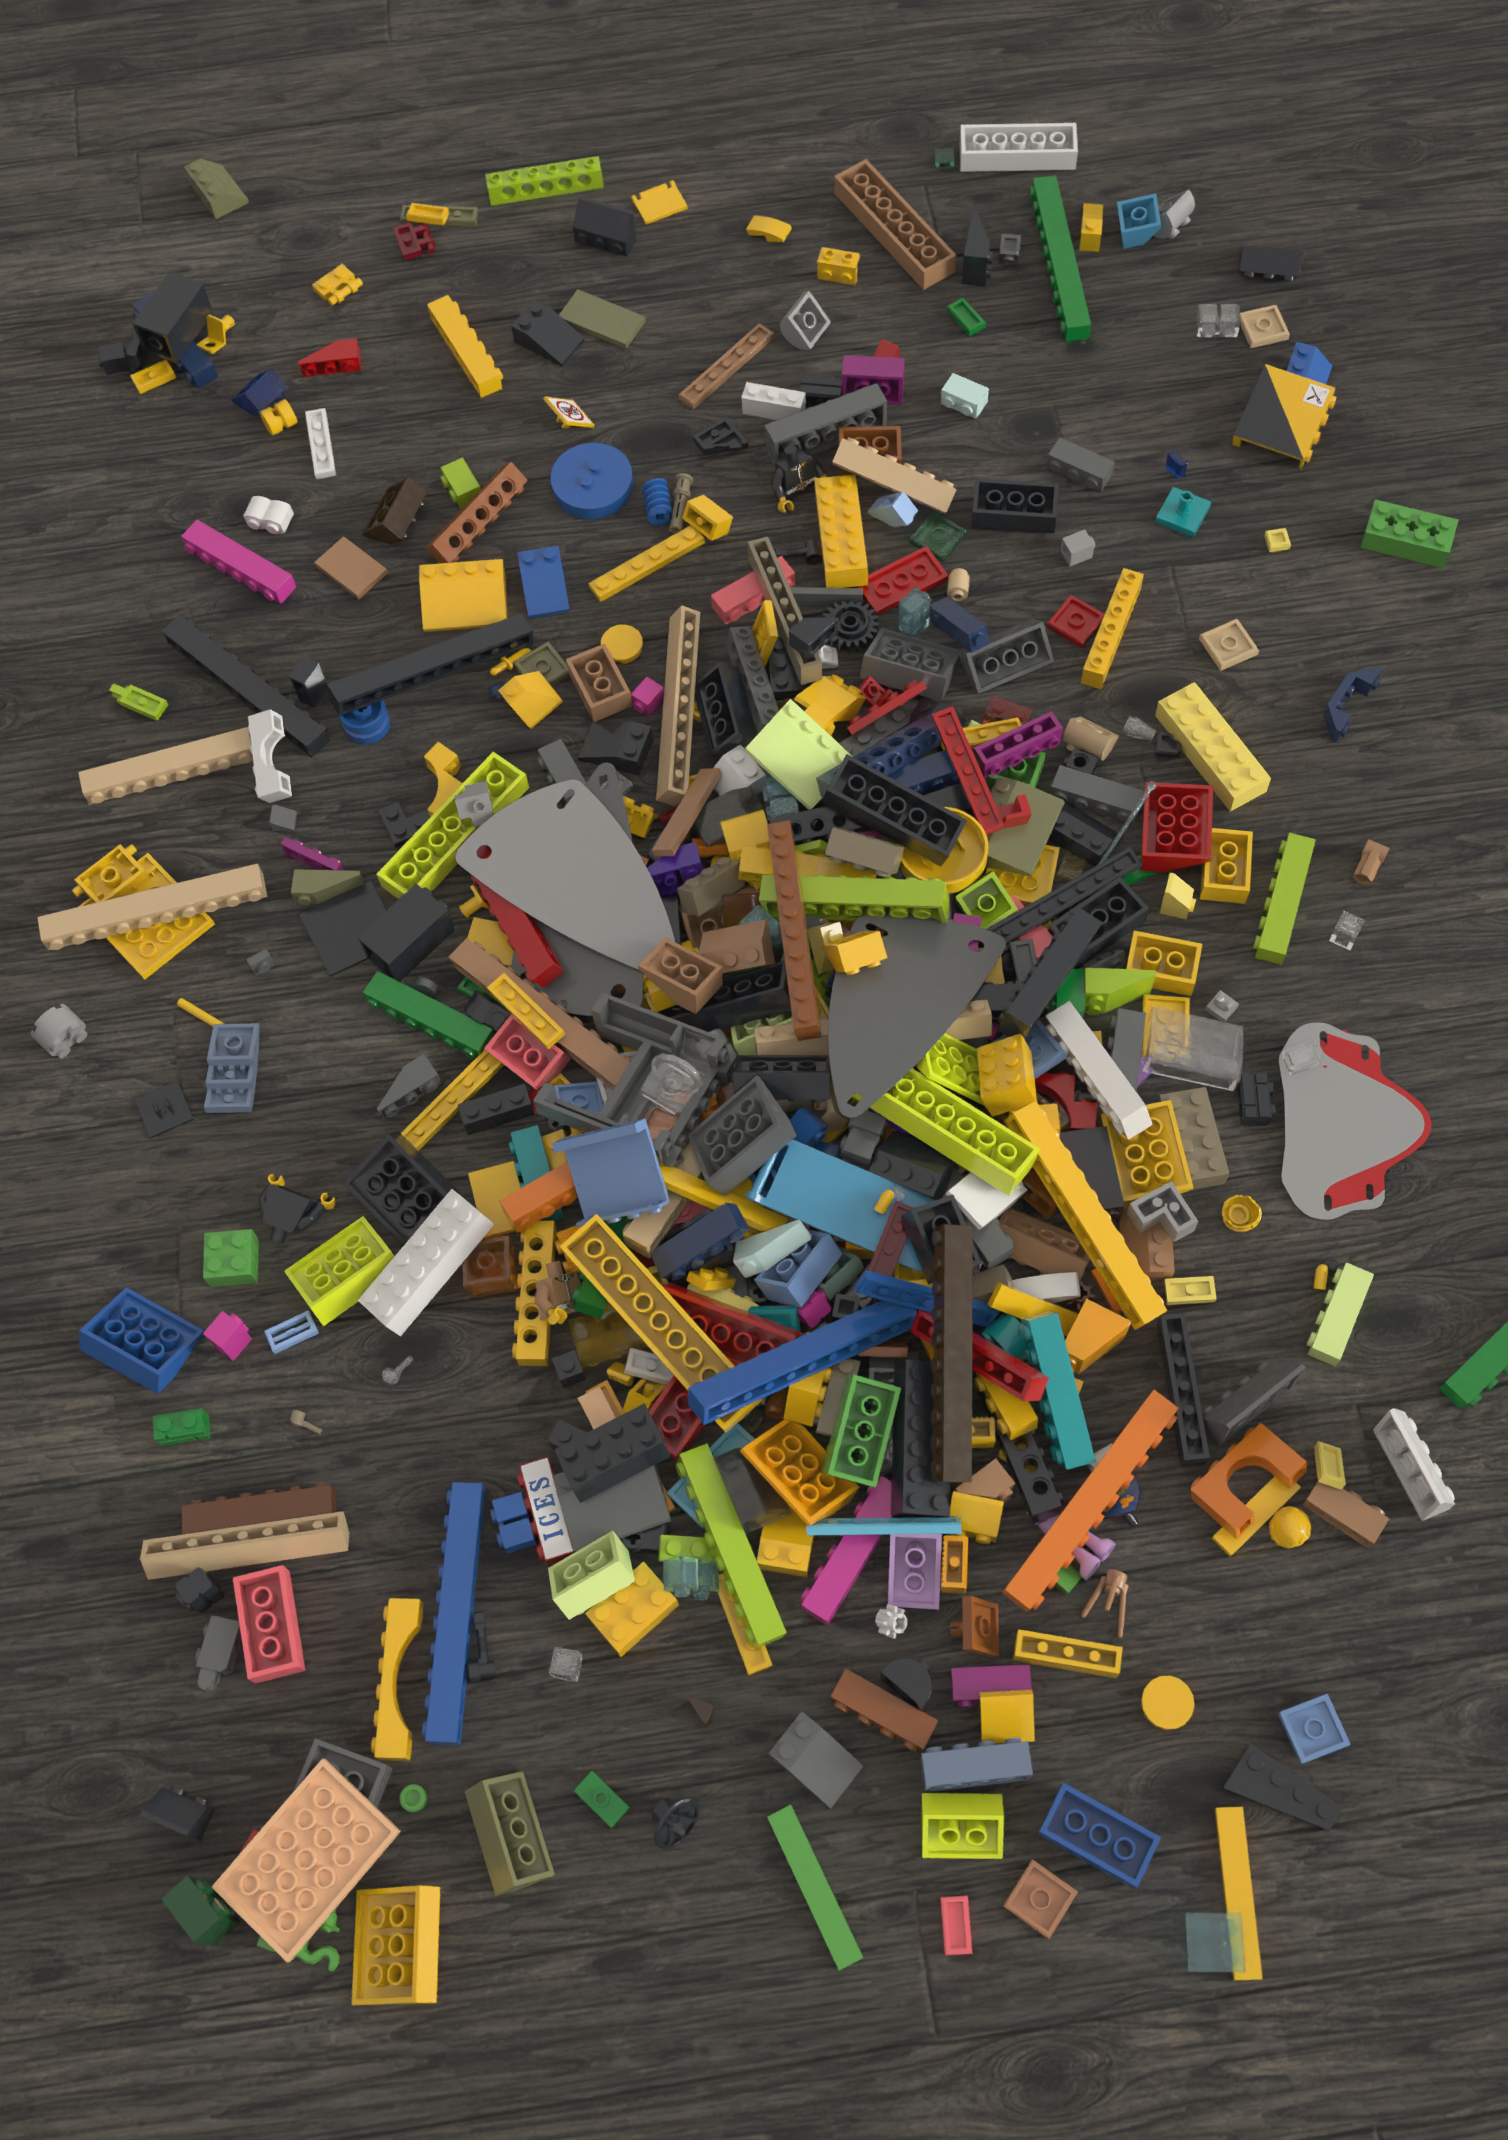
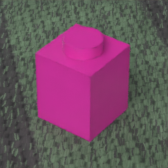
M646 677L631 694L634 709L650 717L664 701V687Z

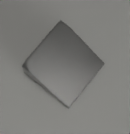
M272 805L270 816L272 830L294 832L297 811Z

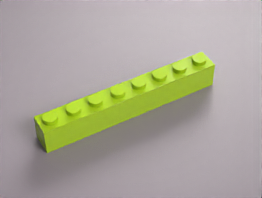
M708 1444L679 1454L678 1463L675 1464L676 1470L680 1478L684 1477L687 1484L685 1486L687 1497L690 1501H694L697 1508L695 1510L696 1519L699 1524L703 1523L707 1532L704 1533L706 1543L709 1548L713 1547L716 1554V1557H714L715 1565L719 1572L723 1571L726 1579L724 1581L725 1589L728 1595H732L735 1600L734 1611L739 1620L742 1619L746 1627L744 1635L749 1644L752 1643L754 1649H757L783 1638L786 1630Z

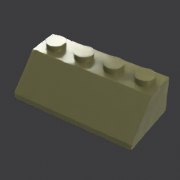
M523 1771L483 1780L465 1790L495 1896L522 1889L555 1875Z

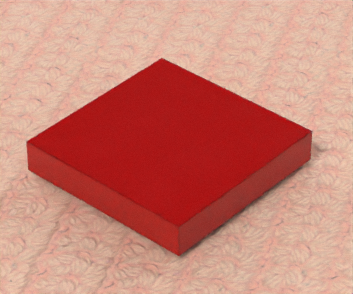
M1070 595L1049 620L1047 628L1083 648L1100 627L1105 614Z

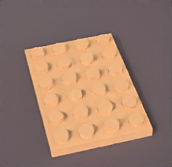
M322 1758L214 1883L212 1888L288 1963L297 1955L401 1831L326 1759Z

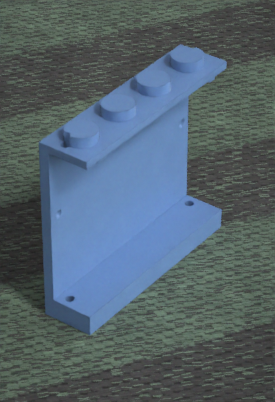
M645 1118L562 1138L552 1143L554 1153L565 1152L583 1211L584 1219L577 1222L576 1226L584 1225L595 1214L603 1221L606 1220L607 1224L621 1220L623 1216L632 1219L641 1216V1212L648 1211L649 1214L661 1212L662 1207L670 1203Z

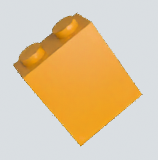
M1086 1299L1065 1340L1073 1372L1080 1374L1122 1342L1132 1321Z

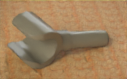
M298 1410L292 1411L290 1420L293 1426L304 1427L319 1435L321 1434L322 1429L304 1421L306 1413Z

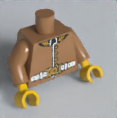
M556 1261L546 1264L549 1278L537 1281L535 1304L539 1307L540 1320L548 1319L550 1324H556V1322L562 1324L567 1318V1314L577 1312L573 1310L576 1301L572 1300V1296L576 1286L581 1287L582 1285L577 1273L572 1272L563 1275L561 1263ZM609 1302L607 1303V1306H606V1308H605V1311H607L608 1308L610 1307V1303H609Z

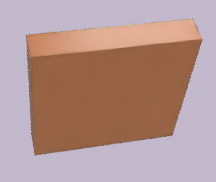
M1032 1859L1003 1907L1044 1937L1050 1939L1078 1891Z

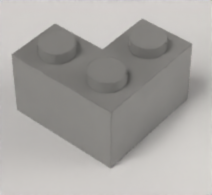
M1172 1181L1131 1202L1127 1210V1215L1139 1233L1161 1223L1173 1242L1194 1232L1198 1223L1195 1215Z

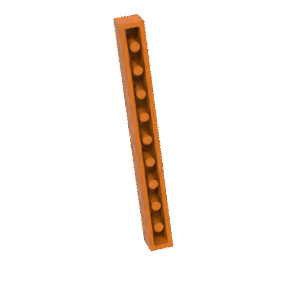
M696 1088L671 1101L670 1104L684 1109ZM713 1096L710 1099L707 1111L702 1112L698 1125L719 1108ZM660 1109L652 1112L646 1120L652 1142L654 1143L661 1129L671 1132L679 1117ZM568 1162L499 1201L503 1213L517 1233L529 1229L535 1222L551 1216L554 1211L563 1206L570 1205L578 1198Z
M1155 1390L1150 1393L1002 1593L1025 1612H1028L1031 1607L1035 1610L1039 1607L1045 1598L1041 1595L1045 1588H1053L1060 1578L1057 1572L1061 1567L1066 1569L1075 1558L1071 1553L1076 1546L1080 1549L1084 1546L1090 1537L1086 1534L1091 1526L1095 1529L1105 1517L1101 1514L1106 1506L1111 1509L1120 1497L1116 1492L1121 1486L1126 1488L1132 1481L1134 1476L1131 1472L1136 1466L1140 1469L1149 1456L1145 1453L1150 1446L1155 1449L1163 1438L1160 1435L1164 1427L1170 1429L1178 1417L1174 1415L1178 1410L1177 1406Z

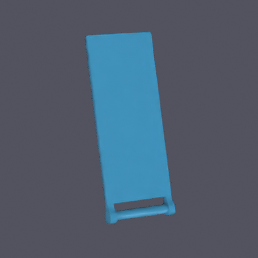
M793 1139L786 1144V1146H789L767 1197L761 1196L760 1193L778 1152L762 1165L751 1191H748L745 1197L749 1201L768 1207L793 1219H800L801 1222L873 1253H875L895 1200L913 1208L936 1201ZM885 1190H891L895 1195L883 1215L874 1210V1207L881 1194ZM908 1236L897 1263L917 1272H922Z

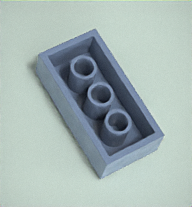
M1009 1738L1005 1740V1743L995 1745V1741L979 1742V1746L969 1748L968 1744H957L952 1746L953 1749L942 1751V1747L927 1748L925 1753H922L920 1759L924 1792L1028 1781L1033 1775L1028 1741L1021 1742V1738Z

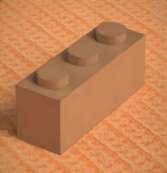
M1318 1481L1302 1505L1368 1549L1376 1542L1389 1520L1383 1510L1374 1505L1369 1506L1362 1501V1497L1353 1491L1348 1492L1344 1489L1341 1490Z

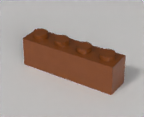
M845 1669L831 1695V1701L835 1702L833 1706L846 1714L848 1710L858 1715L856 1720L870 1727L871 1723L881 1728L879 1733L891 1740L895 1736L904 1741L902 1746L914 1753L917 1750L924 1751L938 1723V1720L848 1669Z

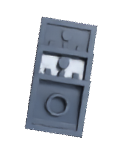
M259 1023L213 1025L207 1056L209 1067L205 1083L207 1087L204 1104L206 1113L252 1112L258 1066Z

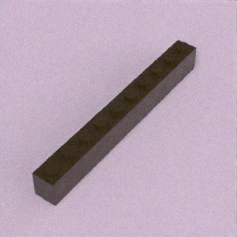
M945 1224L935 1227V1231L932 1234V1243L934 1245V1257L932 1259V1269L934 1270V1282L932 1284L934 1307L932 1308L931 1316L934 1321V1332L931 1337V1343L934 1347V1358L931 1362V1369L934 1373V1383L931 1386L933 1410L931 1412V1422L933 1424V1435L931 1437L933 1461L930 1471L933 1476V1482H972L973 1226Z

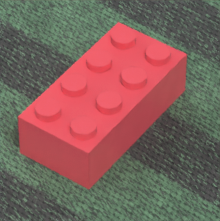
M281 1565L234 1577L233 1584L248 1679L256 1684L306 1671L290 1571Z

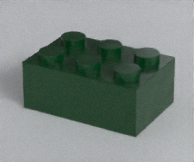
M186 1876L161 1900L193 1942L215 1946L240 1923L236 1917L238 1913L228 1903H225L212 1888L215 1883L213 1880L209 1882L207 1879L203 1880L200 1877Z

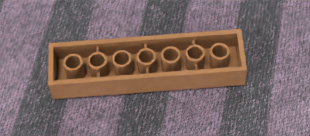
M867 159L834 176L835 195L923 290L956 272V254Z

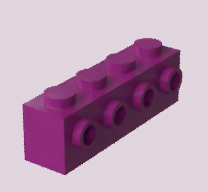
M1051 711L975 747L973 754L983 777L995 776L1009 766L1014 767L1028 757H1035L1047 748L1056 747L1061 742L1063 727Z

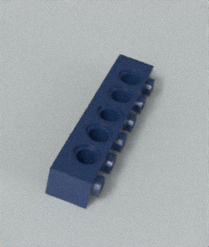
M920 718L855 755L853 758L887 776L941 745V740L935 724ZM841 764L816 778L822 798Z

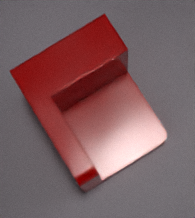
M1026 794L1018 795L1013 804L997 807L1005 825L1004 828L1028 824L1032 815Z

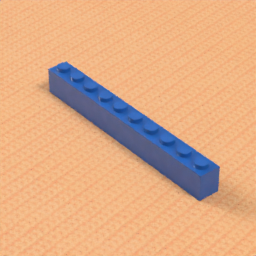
M885 1300L866 1306L853 1314L826 1324L811 1333L784 1343L769 1352L742 1362L707 1380L695 1383L688 1388V1405L704 1425L911 1330L917 1311L914 1308Z
M452 1482V1490L447 1492V1505H450L449 1515L446 1514L444 1518V1529L447 1530L446 1540L443 1539L441 1553L445 1556L444 1565L439 1567V1580H442L441 1590H438L436 1594V1605L439 1606L438 1616L434 1617L433 1622L436 1642H432L430 1650L431 1658H434L433 1668H429L428 1684H431L430 1694H427L425 1698V1710H428L427 1721L423 1722L422 1737H425V1741L428 1744L460 1746L486 1492L482 1483Z

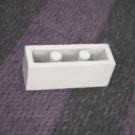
M746 382L742 395V413L745 415L780 420L791 414L806 410L805 392Z

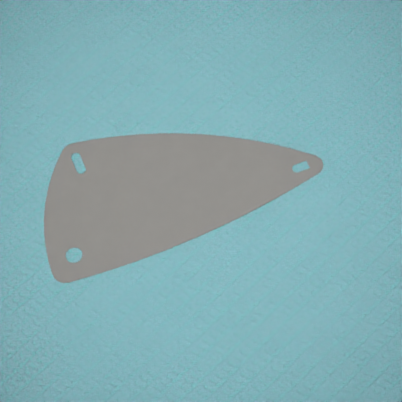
M572 779L556 783L514 801L483 823L456 852V861L461 867L507 901L569 938L633 968L638 969V965L665 937L675 942L665 907L641 856L611 813L578 780ZM569 789L574 790L575 794L563 809H558L557 803ZM482 845H488L492 850L491 855L486 859H480L476 854L477 849Z

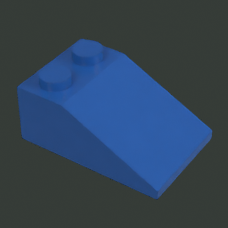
M559 546L517 552L528 617L534 618L569 612L570 608Z

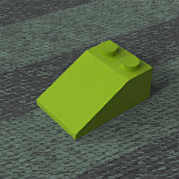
M1085 968V1013L1089 1015L1106 1013L1138 1000L1144 994L1150 995L1156 970Z

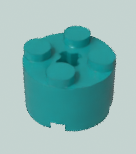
M1004 1312L983 1330L981 1336L1023 1362L1026 1360L1024 1350L1028 1349L1026 1339L1022 1340L1019 1333L1018 1325L1021 1323L1012 1315H1007Z

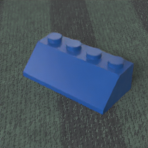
M1296 342L1287 372L1326 384L1332 365L1316 346Z

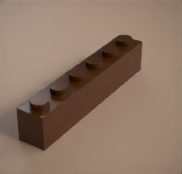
M316 1483L313 1485V1488L304 1489L302 1486H294L284 1492L266 1490L264 1494L255 1496L253 1493H243L239 1495V1498L233 1499L222 1496L214 1498V1501L211 1502L193 1500L189 1502L190 1505L182 1506V1535L336 1513V1490L331 1485H328V1483Z

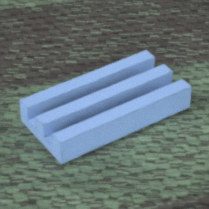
M309 1310L264 1331L274 1354L319 1334ZM306 1319L308 1320V1322L296 1328H292L277 1337L272 1338V1335L279 1333L291 1326H294Z

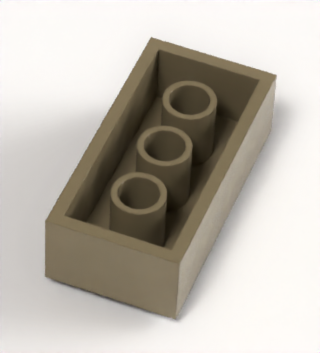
M1206 1087L1159 1095L1157 1103L1168 1100L1172 1102L1193 1189L1225 1184L1230 1173Z

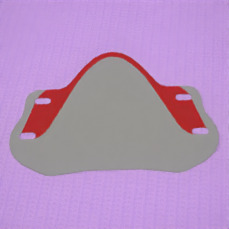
M1326 1023L1305 1024L1289 1037L1279 1056L1285 1104V1150L1281 1174L1282 1182L1294 1204L1304 1214L1312 1218L1329 1220L1354 1210L1378 1208L1385 1199L1384 1175L1386 1170L1424 1144L1431 1131L1430 1115L1423 1104L1383 1075L1380 1069V1048L1373 1038L1345 1033ZM1322 1031L1327 1034V1045L1325 1047L1320 1045V1032ZM1363 1045H1367L1369 1048L1368 1060L1362 1059L1361 1047ZM1367 1184L1373 1186L1374 1197L1372 1200H1368L1366 1197ZM1325 1195L1331 1196L1332 1208L1330 1211L1324 1208Z

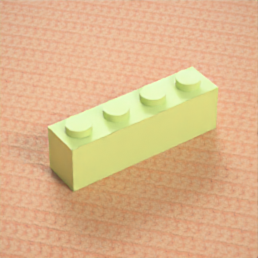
M1347 1262L1342 1270L1337 1268L1332 1280L1336 1285L1334 1290H1328L1324 1299L1327 1307L1325 1312L1320 1311L1315 1324L1319 1325L1316 1333H1311L1306 1345L1310 1346L1307 1355L1336 1367L1342 1357L1374 1274Z

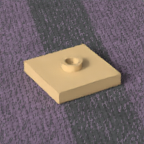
M1277 305L1238 313L1237 319L1250 348L1289 339L1290 333Z
M1238 619L1209 630L1199 636V640L1220 671L1252 658L1259 653L1258 648Z

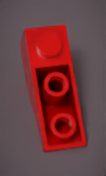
M357 338L335 341L298 361L302 376L312 377L361 371V352Z

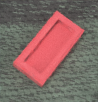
M968 1896L941 1897L945 1955L972 1954Z

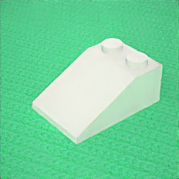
M970 1173L951 1188L946 1195H954L959 1209L980 1230L1008 1210L1027 1189L1021 1181L1010 1196H1007L975 1174Z

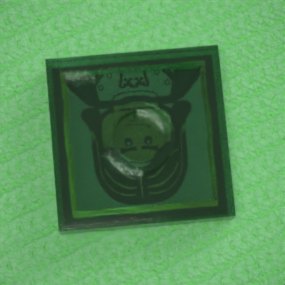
M932 511L909 538V543L918 549L927 546L936 559L944 562L967 535V530Z

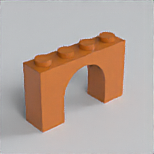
M1262 1423L1255 1428L1251 1427L1243 1436V1440L1239 1444H1233L1227 1450L1226 1456L1221 1461L1216 1460L1210 1466L1209 1472L1203 1478L1198 1477L1192 1483L1190 1489L1191 1499L1236 1540L1254 1523V1512L1234 1496L1228 1488V1481L1236 1470L1245 1466L1262 1467L1272 1473L1289 1489L1307 1472V1461Z

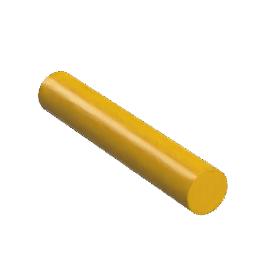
M183 998L177 1002V1006L212 1027L214 1024H224Z

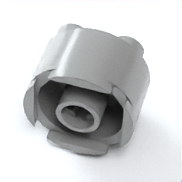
M60 1004L62 1008L56 1009L52 1007L38 1018L34 1024L37 1028L35 1032L31 1031V1036L51 1056L64 1058L69 1054L70 1047L75 1042L80 1043L87 1037V1032L85 1031V1023L65 1004Z

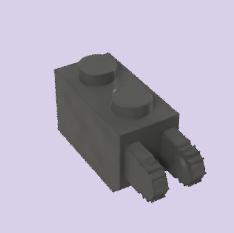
M211 1615L210 1622L207 1621L204 1626L203 1636L205 1638L202 1647H199L196 1652L195 1662H197L196 1667L201 1669L198 1676L199 1680H197L198 1687L207 1693L216 1690L221 1674L227 1676L234 1670L242 1644L239 1621Z

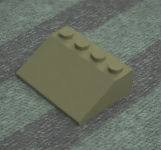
M997 777L991 790L996 807L1013 804L1018 795L1026 794L1032 815L1028 824L1004 828L987 835L988 856L985 868L1032 876L1065 803L1064 800L1018 780Z

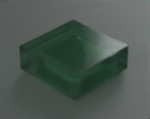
M953 148L934 149L935 168L954 167Z

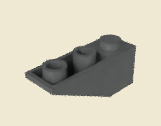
M425 1054L406 1064L377 1107L382 1120L395 1116L400 1109L414 1104L418 1101L419 1097L435 1091L442 1084L439 1075Z

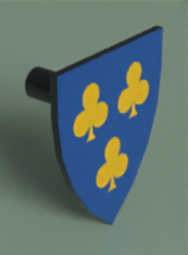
M1135 1478L1132 1479L1126 1488L1122 1486L1116 1492L1120 1496L1111 1509L1106 1506L1101 1513L1105 1516L1104 1519L1122 1515L1130 1527L1137 1525L1138 1520L1133 1513L1137 1512L1141 1491Z

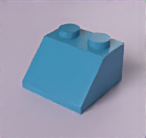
M1157 194L1117 202L1124 249L1144 245L1161 228Z

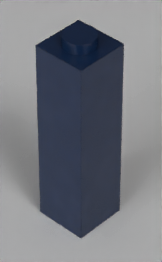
M945 597L929 605L932 623L971 653L990 644L987 626L950 598Z

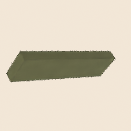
M402 205L400 216L402 225L410 222L412 225H418V222L407 221L406 214L411 205ZM439 206L449 208V215L444 226H477L478 207ZM425 223L426 225L443 226Z

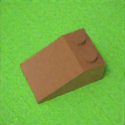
M666 937L638 965V969L670 999L694 1014H697L722 986V966Z

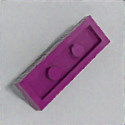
M285 837L281 842L285 855L316 870L344 871L338 859L334 857L328 858L315 848L309 849L296 839L292 841Z

